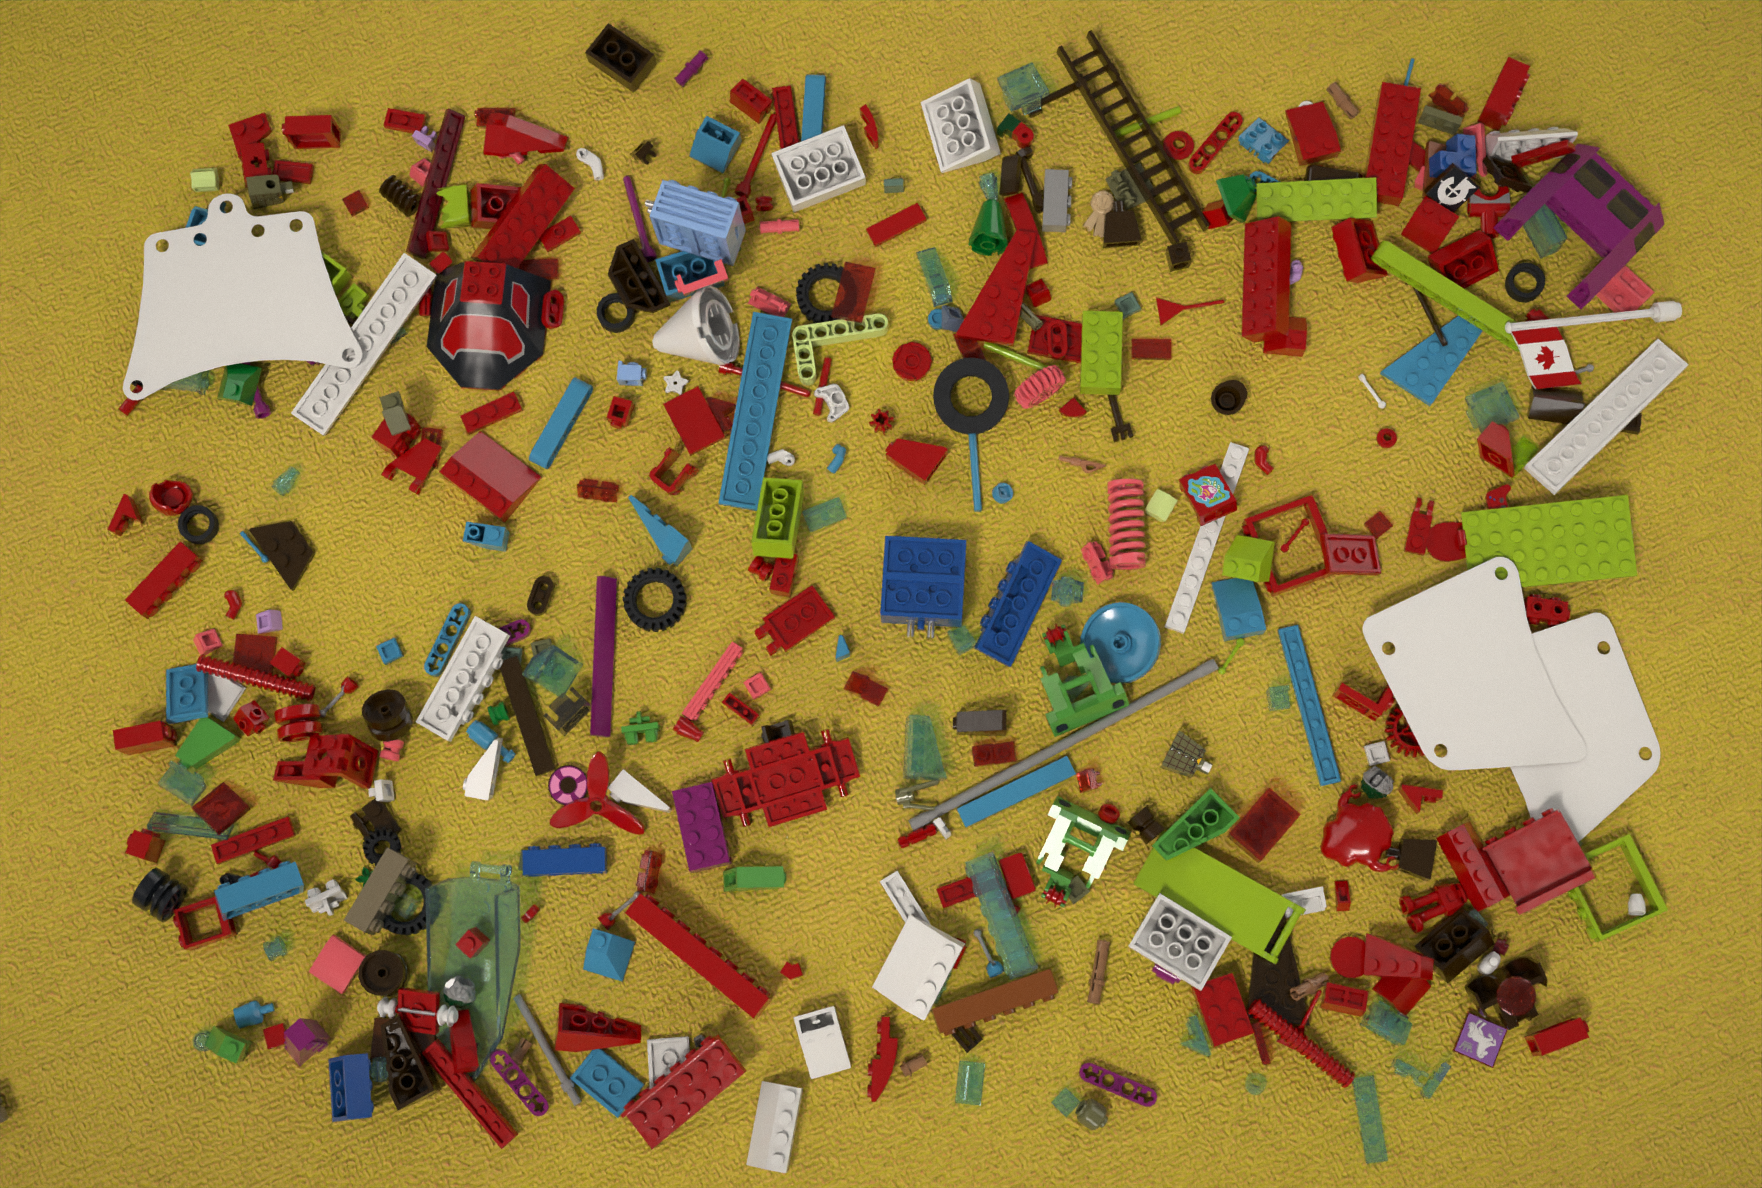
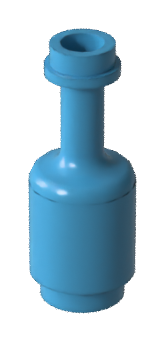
M475 720L466 731L469 734V738L484 750H487L492 742L498 738V734L482 721L478 722ZM501 747L500 755L504 757L503 761L510 763L516 754L512 749L508 751L505 747Z

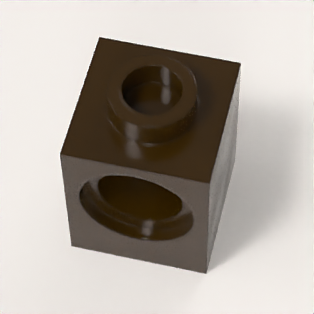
M1187 242L1167 246L1165 255L1170 272L1189 268L1191 257Z

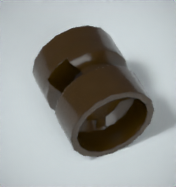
M1149 806L1143 808L1127 822L1134 831L1140 832L1139 837L1146 845L1166 829L1160 819L1154 818L1155 814Z

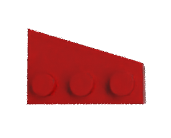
M1366 933L1364 975L1376 978L1433 980V958L1405 948L1383 937Z

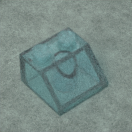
M1382 1001L1378 1003L1372 1002L1360 1025L1396 1046L1405 1045L1412 1027V1023L1408 1021L1409 1017L1400 1012L1395 1014L1389 1010L1390 1006Z

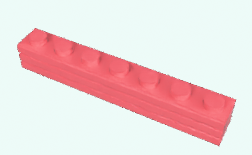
M733 641L682 712L684 717H687L692 722L698 720L701 710L707 707L708 700L714 697L715 690L721 687L722 680L728 677L729 670L735 667L736 660L740 659L744 654L742 647Z

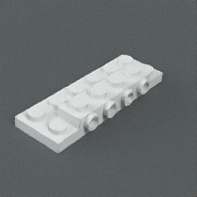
M475 616L417 718L416 723L451 742L459 726L471 721L474 714L472 712L474 706L479 705L483 700L482 692L484 688L489 687L493 682V672L502 666V656L504 654L501 651L510 635Z

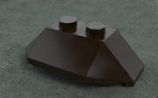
M632 239L617 246L609 268L608 277L624 306L629 309L655 313L670 306L668 298L636 241Z

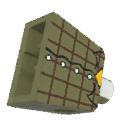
M278 175L246 177L253 209L281 204L284 202L283 194L294 193L292 181L280 183Z
M1178 731L1160 768L1192 778L1196 770L1208 775L1213 764L1202 759L1206 751L1202 746L1183 732Z

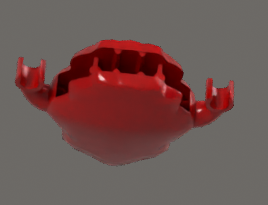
M1355 784L1351 785L1349 790L1344 792L1338 800V810L1335 819L1324 825L1323 839L1320 845L1321 853L1326 858L1337 861L1344 867H1350L1355 863L1368 866L1375 872L1397 870L1399 864L1395 866L1389 865L1391 861L1396 859L1394 856H1390L1385 864L1379 862L1382 852L1391 847L1394 835L1388 818L1382 808L1375 807L1370 803H1364L1361 806L1349 804L1351 797L1358 799L1362 795L1361 792L1352 794V790L1357 789L1358 786Z

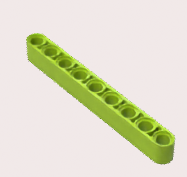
M1388 241L1380 243L1371 257L1374 263L1512 350L1520 352L1511 333L1509 334L1505 331V324L1507 322H1518Z

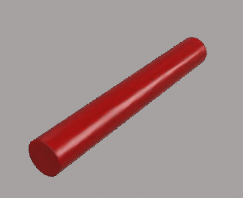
M824 358L818 388L827 386L832 362L831 358ZM816 397L813 415L821 416L824 399Z

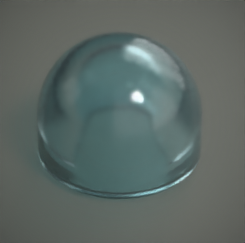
M201 1030L193 1036L192 1043L195 1049L199 1051L210 1050L206 1046L210 1031Z
M1258 1073L1249 1074L1245 1080V1088L1252 1095L1263 1093L1267 1085L1265 1077ZM1256 1078L1260 1081L1261 1085L1256 1086L1251 1083V1080Z

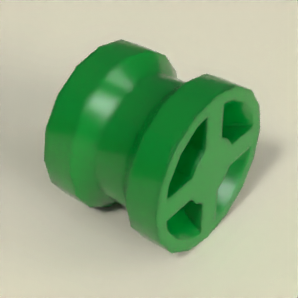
M503 701L499 702L495 707H487L494 726L498 725L500 721L510 720L508 710Z

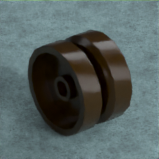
M386 689L372 694L362 706V715L367 723V727L372 736L379 741L389 742L397 740L404 736L413 724V716L404 696L396 690Z
M377 950L369 953L362 960L358 977L362 987L367 992L376 996L391 997L398 994V989L406 987L409 981L410 969L407 961L401 955L388 950Z

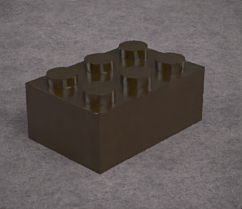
M609 23L585 52L589 63L633 93L657 64L655 55Z

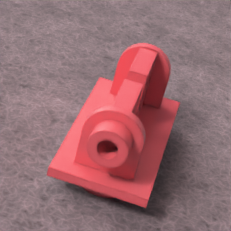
M759 287L752 289L750 293L751 298L748 302L749 305L770 315L785 317L791 306V303Z
M1097 541L1087 543L1081 551L1097 585L1105 579L1106 581L1112 579L1114 572L1109 567L1108 560L1101 562V559L1106 557L1101 544H1098Z

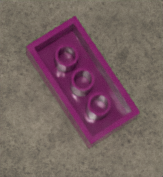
M712 782L672 791L689 871L696 873L732 864L719 804Z

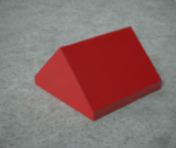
M1381 978L1372 990L1405 1018L1431 988V985L1427 980Z

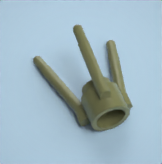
M933 780L911 787L896 789L897 804H903L904 809L914 808L934 811L935 807L911 804V801H914V791L938 785L939 781Z

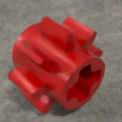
M878 409L876 415L871 414V418L874 421L869 422L871 427L875 426L874 433L881 431L885 435L887 429L892 430V425L889 423L893 422L894 418L888 417V410L884 413ZM879 419H883V425H880Z

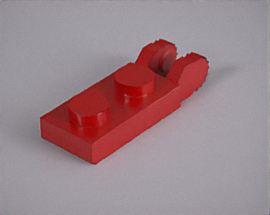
M1417 497L1414 511L1411 513L1404 552L1424 556L1433 517L1431 515L1434 501L1429 500L1426 507V515L1420 514L1422 498Z

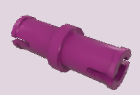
M699 50L690 62L684 64L685 67L674 80L684 87L687 81L693 75H696L698 73L697 70L709 59L707 55Z

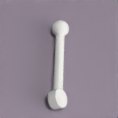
M1360 374L1358 376L1359 380L1364 383L1378 402V407L1380 409L1385 408L1386 403L1381 401L1366 381L1365 376Z

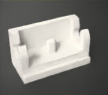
M1323 886L1281 895L1306 909L1303 915L1325 911V907H1327ZM1290 907L1285 912L1286 918H1289L1293 912V909Z

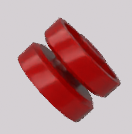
M317 704L293 705L274 712L275 723L282 725L277 729V737L280 742H298L309 740L310 736L323 735L322 723L315 721L321 716L320 708Z

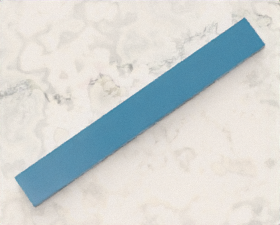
M1294 625L1278 629V635L1320 787L1341 782L1299 627Z

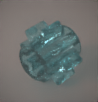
M375 1057L372 1059L369 1070L372 1081H387L386 1057Z

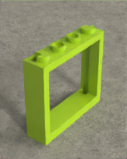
M1630 834L1585 853L1587 859H1590L1620 845L1652 910L1601 932L1579 887L1568 891L1570 899L1576 902L1578 907L1577 913L1580 919L1584 920L1588 927L1586 931L1589 937L1594 939L1595 942L1602 941L1668 911Z

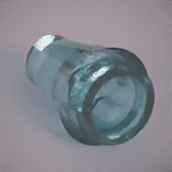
M994 173L979 176L980 181L978 183L986 199L998 201L997 177H995Z
M290 466L284 473L273 480L271 487L282 496L286 493L289 494L297 476L300 474L299 471Z

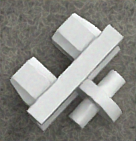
M334 879L325 884L327 888L325 892L321 893L319 888H312L307 891L308 899L305 900V903L313 913L319 911L320 914L327 912L329 916L334 915L333 908L339 906L338 902L348 899L345 891Z

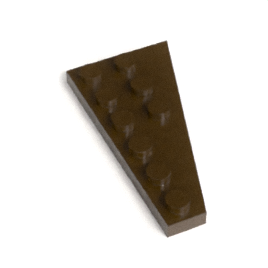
M1285 914L1264 950L1269 954L1286 925ZM1289 935L1277 957L1279 959L1277 964L1253 952L1247 1015L1249 1018H1253V1014L1249 1015L1248 1009L1259 998L1261 1003L1265 1002L1267 1004L1266 1007H1271L1272 1011H1276L1277 1015H1281L1282 1019L1287 1020V1023L1300 1025L1306 1015L1304 999L1301 998L1296 1001L1291 997L1290 989L1301 983ZM1309 1019L1305 1024L1306 1026H1310Z

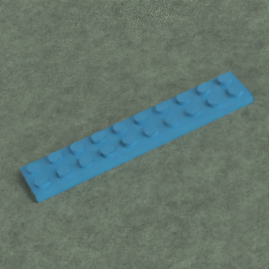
M753 312L718 505L757 511L791 329V318Z

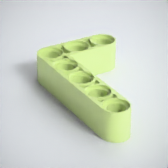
M872 314L796 327L793 330L792 336L800 382L803 385L810 386L817 380L812 347L884 336L888 332L887 317L883 314ZM877 322L885 324L882 328L874 326ZM858 325H863L865 329L863 331H857L855 330V327ZM839 328L846 330L843 334L836 333V330ZM819 331L826 332L824 337L816 336ZM805 334L807 337L804 340H798L797 336ZM802 353L810 354L807 359L800 358ZM806 371L813 373L809 378H805L802 375Z

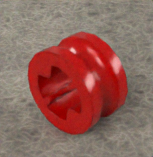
M761 196L756 198L755 203L758 204L756 210L760 212L772 210V197Z

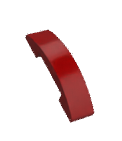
M1023 193L1004 198L1007 211L1012 218L1015 229L1036 233L1030 269L1048 264L1040 235Z

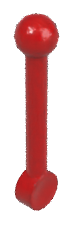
M1307 518L1302 519V524L1288 542L1281 546L1280 550L1283 553L1289 550L1290 544L1301 530L1309 525Z

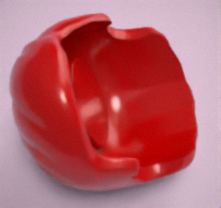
M164 480L160 484L154 483L149 491V500L152 506L159 513L166 516L180 515L189 507L193 498L190 486L182 481Z

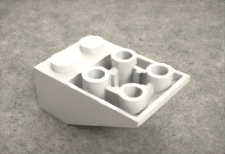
M834 1006L793 1017L811 1079L851 1068Z

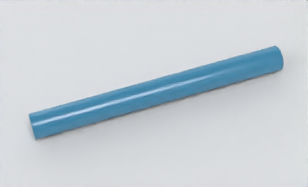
M976 433L968 434L974 512H981Z

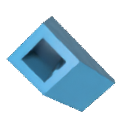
M466 522L463 542L485 549L506 552L510 532L506 527Z

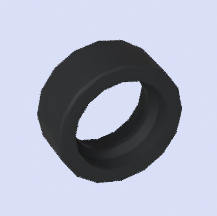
M1532 263L1517 264L1510 270L1505 279L1507 294L1518 302L1527 303L1533 301L1540 295L1545 286L1543 271ZM1520 272L1531 274L1537 282L1535 290L1530 293L1519 291L1513 283L1514 277Z
M618 293L608 294L603 297L596 309L597 318L602 327L613 333L629 329L635 318L634 309L626 308L627 316L620 323H610L605 318V309L612 303L623 304Z
M193 505L181 513L178 519V529L180 534L189 542L205 544L216 536L219 530V522L217 516L210 509L202 505ZM196 514L206 515L210 522L207 531L200 536L191 535L187 529L189 520Z

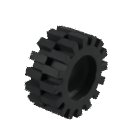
M382 827V830L374 828L375 831L368 832L369 836L364 838L363 851L365 857L369 860V863H375V866L383 855L374 850L375 844L380 840L389 842L390 849L401 854L400 849L402 848L399 837L390 828L388 830L385 827Z

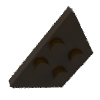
M292 521L250 528L249 531L288 587L294 591L301 575H304L308 563L312 561L315 555L313 549Z

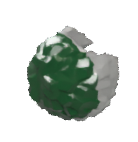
M1374 766L1363 773L1361 789L1367 794L1369 799L1383 798L1392 792L1394 780L1380 768Z
M460 975L451 978L443 988V996L445 1002L449 1003V1007L463 1008L476 999L474 982L468 978L464 979Z

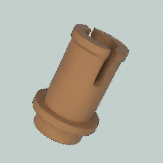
M920 1053L906 1063L903 1061L900 1068L905 1077L908 1075L911 1077L912 1073L928 1064Z

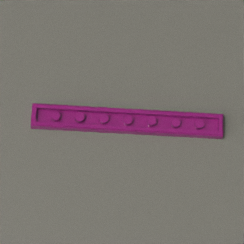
M597 576L590 735L607 738L610 737L617 579Z

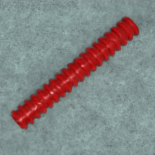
M204 654L199 656L196 664L197 672L203 671L205 674L209 672V675L215 674L216 677L221 676L223 679L227 677L228 680L233 679L234 682L239 681L242 684L246 682V685L252 684L253 687L257 685L260 689L264 687V690L270 689L271 692L275 690L276 693L282 692L283 695L288 694L290 697L294 695L295 698L301 697V700L307 699L308 702L313 699L316 690L315 684L309 685L307 682L303 684V681L297 682L296 679L291 680L289 677L285 679L284 676L279 677L278 674L273 675L270 672L266 674V671L260 672L259 669L255 671L252 667L248 669V666L242 667L241 664L236 665L234 662L230 664L229 661L224 662L222 659L218 661L217 658L205 657Z
M1260 998L1250 1005L1248 1009L1249 1015L1253 1014V1018H1258V1022H1263L1265 1027L1268 1026L1269 1030L1274 1031L1275 1035H1279L1280 1039H1284L1285 1043H1290L1289 1046L1295 1047V1051H1300V1055H1305V1058L1307 1060L1310 1059L1312 1064L1315 1063L1317 1068L1321 1067L1320 1070L1322 1072L1326 1071L1327 1076L1331 1075L1332 1080L1336 1079V1083H1341L1343 1088L1348 1087L1355 1078L1354 1072H1350L1348 1067L1344 1068L1345 1065L1343 1063L1339 1064L1338 1059L1334 1060V1056H1329V1052H1324V1049L1322 1047L1319 1048L1317 1043L1314 1044V1041L1308 1039L1307 1035L1303 1036L1302 1031L1298 1032L1297 1027L1293 1028L1292 1023H1287V1020L1282 1019L1281 1015H1277L1276 1011H1272L1271 1007H1266L1267 1004L1265 1002L1261 1003Z

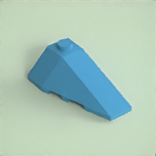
M630 495L628 498L663 556L661 558L667 564L671 565L673 563L677 567L692 551L689 540L671 525H667L657 514L653 516L652 512L644 504Z

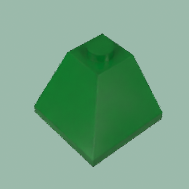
M1244 174L1216 180L1228 215L1241 223L1245 222L1256 198L1254 180Z
M240 363L225 366L217 399L252 406L262 368Z

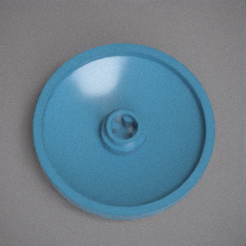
M1119 602L1100 608L1088 619L1081 634L1080 644L1084 643L1090 658L1094 656H1092L1089 646L1094 645L1110 683L1117 684L1121 682V684H1125L1142 678L1152 669L1160 653L1161 636L1156 622L1149 613L1134 604Z

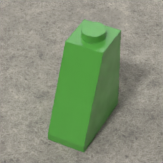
M208 717L200 718L175 756L181 759L179 763L189 769L192 766L198 769L237 744L241 738Z
M783 866L735 867L723 871L724 892L783 888L786 882V873L783 870Z
M214 1025L205 1046L216 1055L231 1062L239 1063L244 1061L252 1042Z

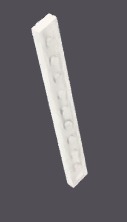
M1230 442L1220 473L1231 492L1234 493L1249 448ZM1225 516L1200 526L1165 628L1184 634Z

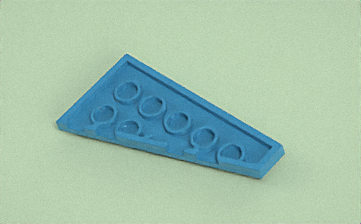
M1457 316L1440 329L1448 345L1442 346L1436 333H1434L1381 371L1380 374L1428 406H1431L1482 333L1481 329L1460 316Z

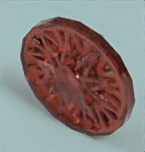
M1513 976L1505 979L1500 984L1496 999L1499 1007L1505 1013L1511 1016H1521L1529 1012L1534 1006L1536 992L1530 981L1523 977Z

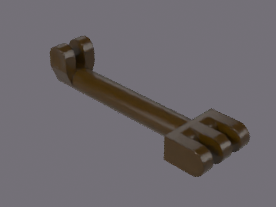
M1072 83L1038 100L1033 94L1024 98L1021 102L1023 105L1031 102L1025 109L1027 112L1031 111L1028 115L1030 118H1033L1042 113L1041 106L1065 96L1078 88L1075 83Z
M1025 147L1017 151L1016 155L1022 156L1021 169L1032 196L1036 213L1040 214L1043 212V199L1040 192L1038 193L1027 159L1032 157V149Z
M1107 395L1116 427L1110 428L1114 442H1118L1116 435L1120 433L1121 439L1125 440V431H1128L1129 438H1132L1133 434L1130 423L1123 424L1116 395Z

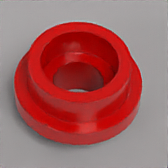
M1384 428L1378 432L1376 440L1381 447L1391 448L1395 445L1397 436L1393 430ZM1384 435L1390 436V440L1386 441Z

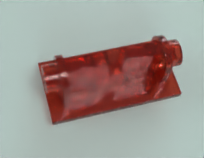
M1439 83L1435 91L1428 95L1432 98V102L1442 107L1447 113L1463 118L1464 114L1469 110L1468 104L1459 96H1456L1452 101L1450 98L1454 92L1445 84Z
M477 108L475 110L476 126L486 127L491 113H501L515 117L516 108Z
M584 478L579 480V484H577L578 497L617 503L619 485H616L615 482L602 481L601 487H598V480Z
M645 850L644 854L641 855L639 868L646 869L645 873L638 872L636 887L637 891L655 894L658 886L659 869L662 865V853Z

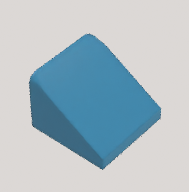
M842 635L838 638L836 662L846 659L851 655Z

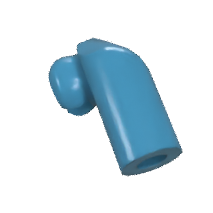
M836 444L832 449L836 456L827 467L834 474L842 465L846 454L845 447H842L840 444Z

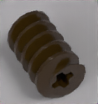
M391 175L382 183L379 193L388 202L392 203L394 207H398V210L403 212L405 216H412L418 210L420 201L417 200L419 195L417 193L413 194L412 189L407 190L408 186L406 184L402 185L400 179L396 180V176Z

